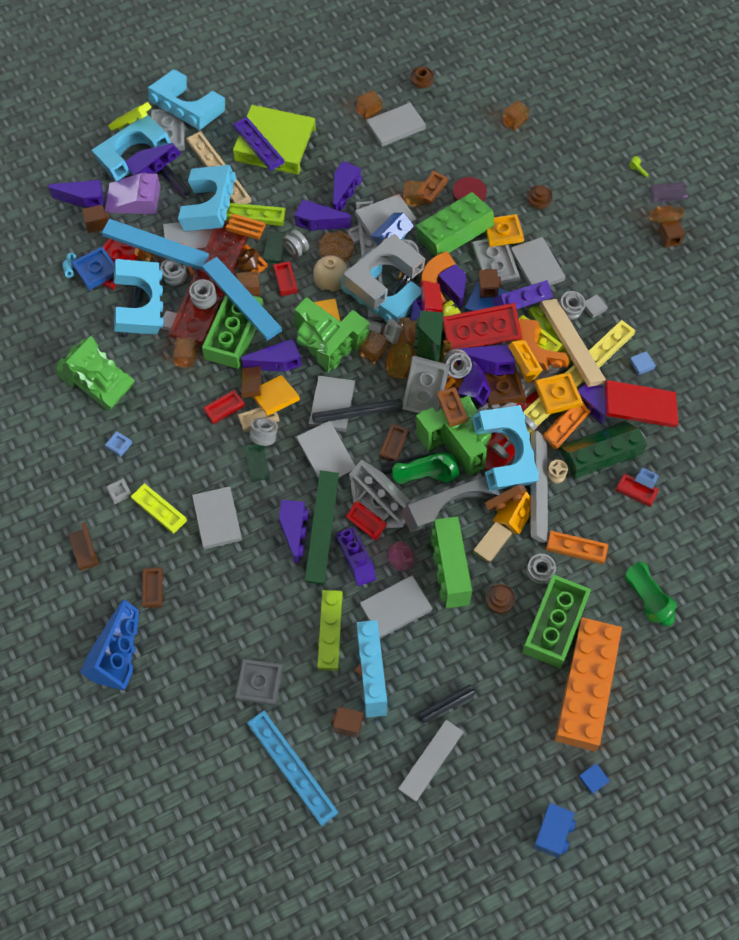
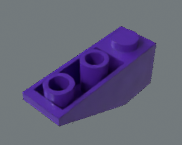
M169 143L139 151L126 160L125 163L133 176L140 173L155 174L172 160L176 159L181 152L174 143Z
M344 161L336 170L334 177L333 208L337 211L344 209L346 201L352 197L354 189L362 181L361 168Z
M100 180L49 184V190L54 199L83 208L103 205L104 207L103 188Z
M302 200L295 213V224L310 231L345 229L351 227V215L312 201Z
M293 339L284 340L279 344L264 347L262 350L254 353L250 352L241 357L243 368L261 366V370L285 372L302 366L301 356Z
M509 345L460 348L467 353L471 362H476L483 372L493 375L514 374L515 360L508 347ZM457 360L456 363L460 365L461 360Z
M281 500L280 526L294 562L299 563V558L303 557L304 545H301L302 539L306 538L304 521H308L309 509L305 508V502Z
M354 527L336 533V538L357 586L375 581L376 575L373 562Z

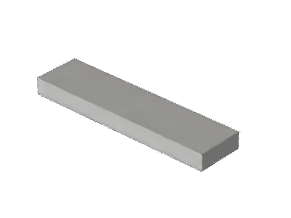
M445 720L398 788V791L416 803L464 731Z

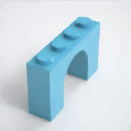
M175 69L148 87V99L151 103L198 130H201L225 111V98L214 91L193 102H186L176 98L187 90V76Z
M146 115L92 149V152L98 163L117 182L131 173L121 157L127 148L139 143L148 144L154 148L169 144L171 141L167 133L149 115Z
M230 165L191 169L188 182L194 193H216L205 203L181 206L178 220L184 231L223 228L224 221L227 219V209L230 206V196L233 194V184L236 181L235 172L232 171Z
M383 265L376 266L370 271L374 278L382 273ZM343 277L341 280V289L346 294H350L360 304H364L386 322H388V319H394L400 324L412 313L413 301L415 299L422 300L421 288L410 281L400 292L387 297L385 302L373 310L343 285Z
M115 260L114 284L138 286L148 294L150 302L141 308L116 307L114 313V332L158 334L159 329L163 328V317H160V312L163 310V301H160L163 287L159 285V280H162V270H159V263Z
M521 405L484 410L474 414L472 420L476 435L492 432L502 433L512 441L515 448V458L511 465L492 468L485 472L489 491L513 488L517 485H530L539 481V471L535 465L534 451L531 448L530 434L526 428L525 414L522 411Z
M378 620L357 622L359 658L361 659L366 718L386 716L387 696Z

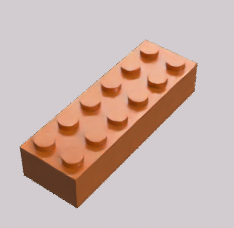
M581 618L577 628L555 742L594 752L599 748L622 627Z

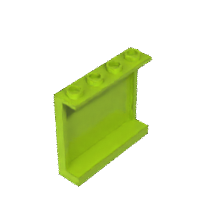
M251 105L247 117L284 159V164L274 170L299 175L301 170L300 162L312 131L316 130L315 118ZM239 135L233 149L234 160L267 168Z

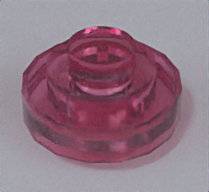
M399 541L389 547V560L394 568L399 571H405L413 566L414 554L409 545Z

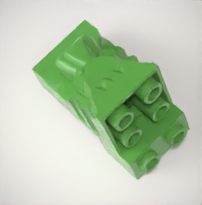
M307 297L295 308L294 327L298 329L297 344L306 347L313 356L317 357L316 361L326 372H329L332 368L335 369L339 365L340 359L343 356H347L351 349L357 352L360 348H364L369 341L370 322L354 310L340 322Z
M92 336L87 340L83 339L77 346L74 345L68 351L67 357L65 359L61 358L55 365L57 367L55 371L57 376L72 388L76 384L108 412L135 382L133 378L115 366L113 360H108L105 352L99 351L98 345Z
M469 395L460 398L468 417V422L449 427L442 408L438 412L433 407L428 410H422L416 415V436L428 452L445 443L468 476L485 468L486 447L489 445L492 433L476 435L472 416L478 411Z

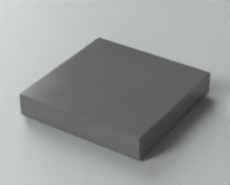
M243 659L235 700L276 706L283 664Z

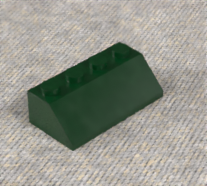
M420 311V318H416L414 356L439 362L443 312Z
M624 422L560 445L559 450L573 478L576 479L643 455L647 443L639 428Z

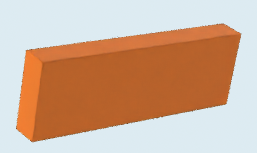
M584 403L581 407L565 410L542 436L554 450L558 449L591 411Z
M550 530L546 551L604 564L608 544Z

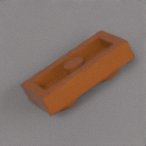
M433 171L416 193V198L431 205L448 183V177Z
M455 387L437 392L438 401L449 427L468 422V417Z
M517 485L485 502L488 510L495 509V511H499L506 507L505 503L509 501L513 503L522 499V494L527 491L524 485Z

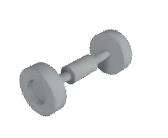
M525 415L526 427L533 432L537 425ZM509 438L503 447L497 443L492 446L495 453L503 460L509 457L505 449L510 444L513 445Z

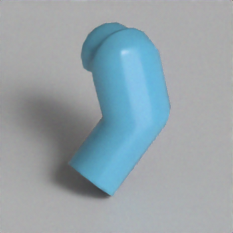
M69 253L67 259L63 262V270L68 278L74 275V267L71 263L77 259L74 253Z

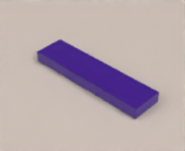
M248 117L233 124L235 131L270 171L284 164V159Z

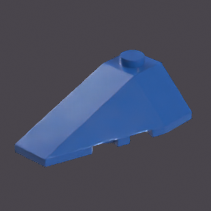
M126 600L121 601L88 653L80 670L81 674L96 684L120 690L126 689L133 672L131 660L132 654L135 653L133 641L134 635L137 634L138 609Z

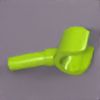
M634 156L629 163V168L632 170L637 169L647 178L649 174L639 165L641 159L638 156Z

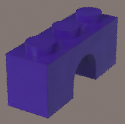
M548 280L502 294L493 298L492 301L494 307L515 303L516 309L552 298L553 295Z

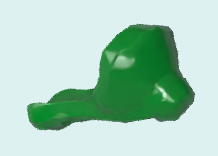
M437 453L408 464L396 463L392 468V476L399 485L426 476L438 479L444 483L453 482L459 476L457 458L453 454Z
M638 561L635 565L629 567L625 574V581L644 602V613L647 620L651 623L671 626L675 622L676 601L664 594L658 584L651 578L649 565Z

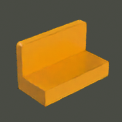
M512 341L508 347L514 355L515 363L526 382L531 383L543 369L526 341Z
M526 492L522 494V499L513 503L512 501L505 503L506 507L497 512L493 522L506 525L514 534H520L531 515V496Z

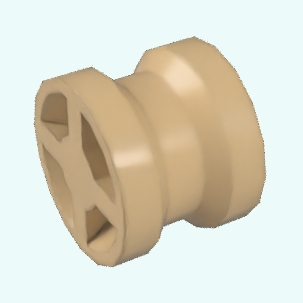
M562 460L552 461L547 471L548 479L553 483L563 482L568 471L567 464Z

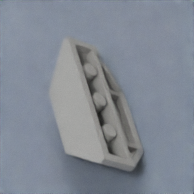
M361 460L349 474L353 502L359 501L387 523L385 528L403 527L406 522L401 511L410 500L382 472Z

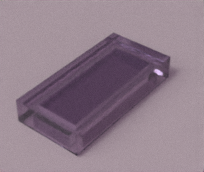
M684 182L650 186L653 203L684 200L688 197Z

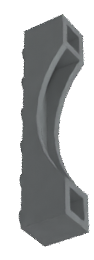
M478 475L470 479L471 481L468 483L465 481L457 483L452 489L445 487L438 491L439 493L436 495L429 493L423 496L420 501L413 499L406 503V507L401 513L412 533L429 526L436 519L443 505L452 500L474 497L489 501L511 488L489 491L486 476Z

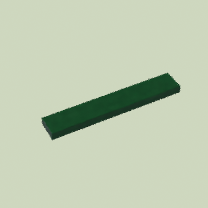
M320 470L305 583L325 585L339 473Z

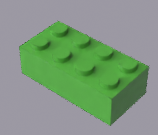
M471 192L416 225L418 241L434 256L446 251L450 253L485 232L488 228L493 227V210Z
M226 295L202 350L205 360L239 369L242 363L241 357L245 356L256 328ZM253 296L263 307L262 298Z
M458 517L435 519L434 527H431L430 543L431 547H434L433 559L438 569L436 572L437 582L441 583V602H445L446 608L470 605L472 587Z
M553 574L522 653L561 669L591 589Z

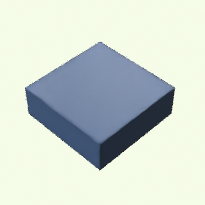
M647 351L630 358V363L638 375L655 369L656 365Z
M116 431L105 444V447L121 457L132 444V440Z
M641 468L635 481L653 489L659 476L645 468Z

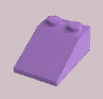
M140 173L110 183L105 211H108V213L157 214L161 188L158 174Z

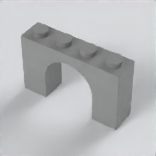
M392 234L389 238H385L379 246L372 248L364 258L361 257L354 266L345 270L343 285L375 310L387 300L388 289L371 275L370 271L379 265H392L410 279H413L424 270L425 258L397 235Z

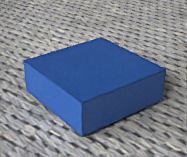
M597 764L579 776L591 794L597 792L610 781Z

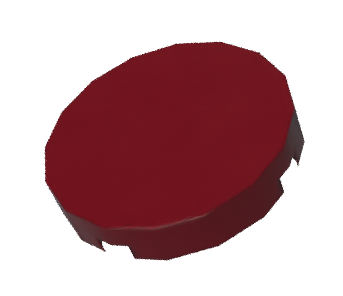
M461 178L453 187V198L455 201H458L473 192L484 202L487 189L485 184L477 178Z

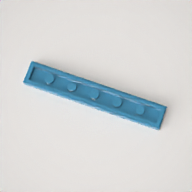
M111 219L108 220L102 232L104 237L202 271V266L206 264L209 258V253Z
M218 257L202 266L206 274L267 341L282 331L281 326Z
M262 711L248 721L247 724L320 826H323L339 814L266 712Z

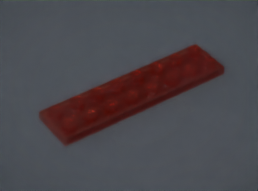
M224 221L223 228L213 229L204 252L209 253L207 262L218 257L229 271L234 274L236 264L239 261L237 257L244 250L249 237L227 231L226 225H229V222ZM196 269L169 331L171 338L203 345L225 294L204 270ZM208 280L213 283L217 300L212 307L200 309L194 306L189 292L194 282Z

